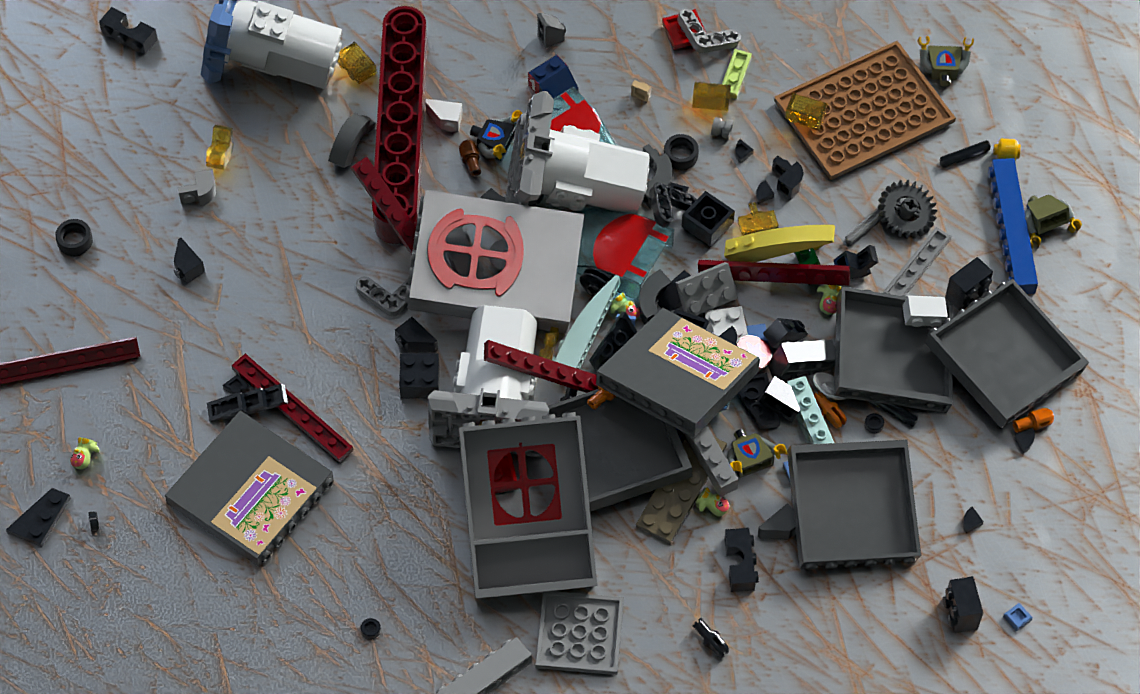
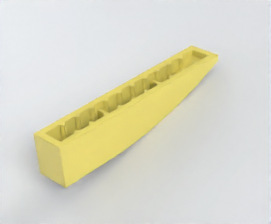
M792 226L732 238L725 242L724 257L729 261L759 262L834 243L835 226Z

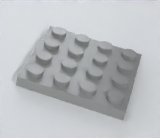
M544 591L536 668L617 675L624 597Z

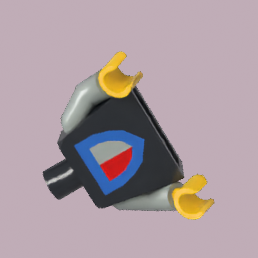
M520 110L514 111L512 116L507 118L488 119L482 128L475 125L472 126L470 135L477 137V148L486 159L495 158L501 162L503 161L515 137V124L521 114H523Z

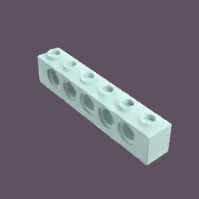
M806 376L787 381V384L792 387L800 408L796 418L807 444L834 443Z

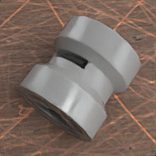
M715 117L711 135H722L723 138L729 139L733 128V121H722L721 118Z

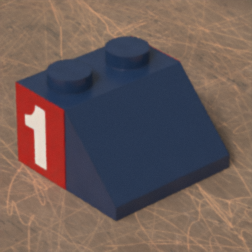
M557 54L528 72V86L536 94L547 91L554 99L553 106L564 100L560 96L566 92L571 96L579 91L568 65Z

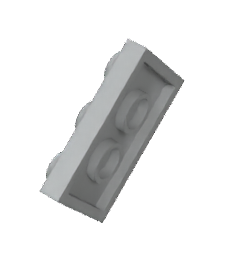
M726 262L675 282L683 311L695 316L738 298L730 267Z

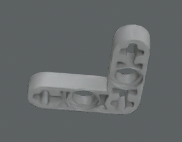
M681 9L678 14L677 21L693 48L699 53L734 48L739 44L741 36L735 30L706 34L693 11ZM690 29H695L698 33H694ZM713 39L719 40L721 43L718 44Z
M363 276L356 281L357 292L388 316H397L408 306V303H405V298L400 296L402 292L407 290L408 279L393 294L369 277ZM368 284V288H367V287L361 288V285H364V286H365V285ZM377 293L384 295L380 300L374 299L373 296ZM389 305H391V306L396 305V308H393V307H392V308L390 309V308H389Z

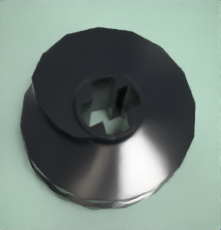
M590 267L586 268L584 274L580 276V283L584 290L594 297L612 278L605 272Z

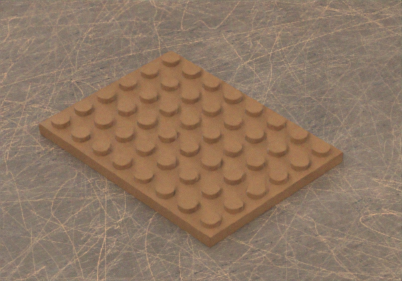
M898 41L774 97L776 105L830 180L944 128L956 120L955 116Z

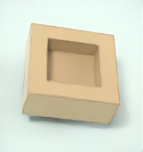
M634 80L631 85V96L648 102L651 95V86Z

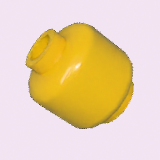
M1001 138L998 144H994L993 155H996L997 159L1015 158L1016 161L1020 157L1021 145L1015 139Z

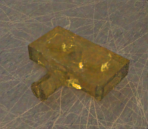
M752 202L748 205L751 211L750 214L740 216L737 219L742 236L779 227L774 210L758 211L755 202H753V205Z
M551 327L550 332L545 334L543 343L545 348L540 350V357L552 360L559 338V328Z

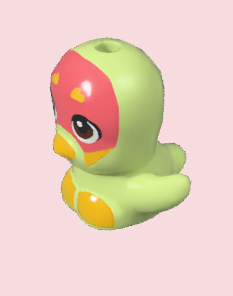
M823 285L817 288V292H823L819 308L823 313L828 315L836 313L837 295L841 286Z
M623 292L610 305L611 314L615 313V311L621 314L624 311L629 316H636V320L640 316L639 307L631 300H627Z
M79 437L78 447L74 449L70 462L74 468L82 470L89 466L91 454L93 452L98 453L99 447L97 442Z
M708 487L703 489L695 501L696 507L701 512L706 507L716 516L725 515L729 509L728 500L720 497L718 494H712Z

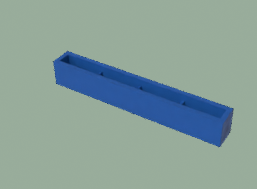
M1015 158L992 159L991 167H988V177L992 178L991 193L995 195L993 204L994 209L998 211L996 221L1001 227L999 238L1003 240L1004 244L1002 245V254L1006 256L1007 260L1005 261V270L1009 272L1008 282L1013 279L1026 294H1035L1038 280Z

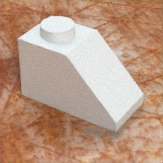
M426 99V113L438 127L450 132H459L463 115L462 103Z

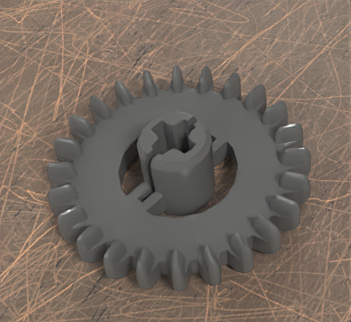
M902 180L898 184L893 182L891 187L887 186L885 191H882V197L878 199L881 204L877 207L879 210H882L879 212V216L884 217L881 221L883 223L887 222L886 228L891 227V232L895 233L897 231L900 237L902 234H904L905 238H909L910 235L916 238L917 234L922 236L924 232L930 230L929 227L934 226L932 221L937 219L934 215L938 210L932 209L937 203H930L934 196L927 197L926 195L929 190L922 192L923 185L916 188V181L911 186L909 185V180L904 185ZM906 198L902 203L896 202L898 199ZM895 210L898 211L899 216L903 219H910L912 216L917 219L911 222L904 221L897 216Z

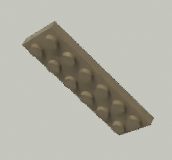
M714 437L722 452H724L727 443ZM686 438L682 445L691 464L693 477L656 489L636 523L637 528L669 544H672L709 478Z

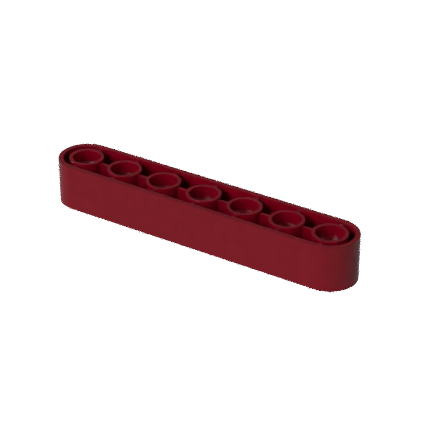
M399 6L391 9L383 19L374 167L415 226H417L421 192L428 47L425 16L420 10L411 6ZM372 200L374 229L377 236L386 243L402 244L398 235Z

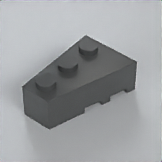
M824 339L781 343L768 365L772 378L775 376L779 379L791 376L792 379L798 378L797 374L808 372L809 375L832 370L835 366V346L833 340Z

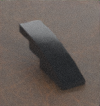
M278 384L266 389L258 388L246 393L237 392L208 402L209 421L214 422L234 418L239 411L248 415L287 404L285 385Z

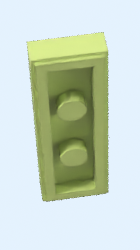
M734 49L719 91L720 95L737 99L752 53Z

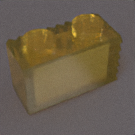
M356 42L344 47L339 52L337 61L342 69L345 68L348 71L349 77L353 81L356 80L358 84L377 74L376 64Z
M696 81L694 83L692 108L728 111L731 86L726 84L698 83Z
M792 93L786 108L785 118L793 123L799 122L800 124H806L809 128L820 129L827 112L828 103Z

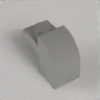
M213 169L194 172L196 184L178 187L181 203H191L199 200L200 206H204L214 199L216 183Z

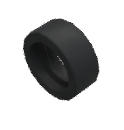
M676 134L666 140L664 153L668 155L673 169L686 170L696 164L699 148L696 140L691 136ZM676 146H685L692 151V154L687 158H677L670 153V150Z
M69 219L62 222L55 232L57 245L66 255H81L87 252L93 243L91 229L83 220ZM78 230L84 232L85 238L77 244H67L63 241L64 236L71 231Z

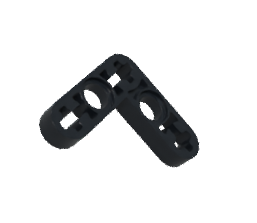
M655 183L649 190L654 219L663 228H667L674 220L671 206L686 211L697 200L691 194L661 183Z

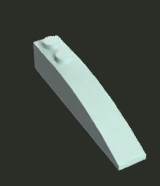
M615 275L586 305L569 330L565 340H561L558 346L559 353L557 357L554 356L552 358V361L577 369L581 368L621 284L619 276Z

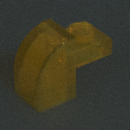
M220 125L213 127L212 144L207 149V167L224 170L228 165L234 142H232L233 128Z

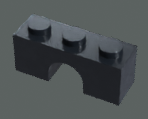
M113 7L99 21L101 32L105 36L112 37L119 43L126 44L137 52L140 51L146 54L158 40L156 29L143 22H140L134 28H126L129 25L126 14Z
M749 528L725 529L726 556H737L743 561L738 565L729 566L730 592L755 591V584L759 583L758 571H754V565L757 564L756 553H752L754 535H750Z

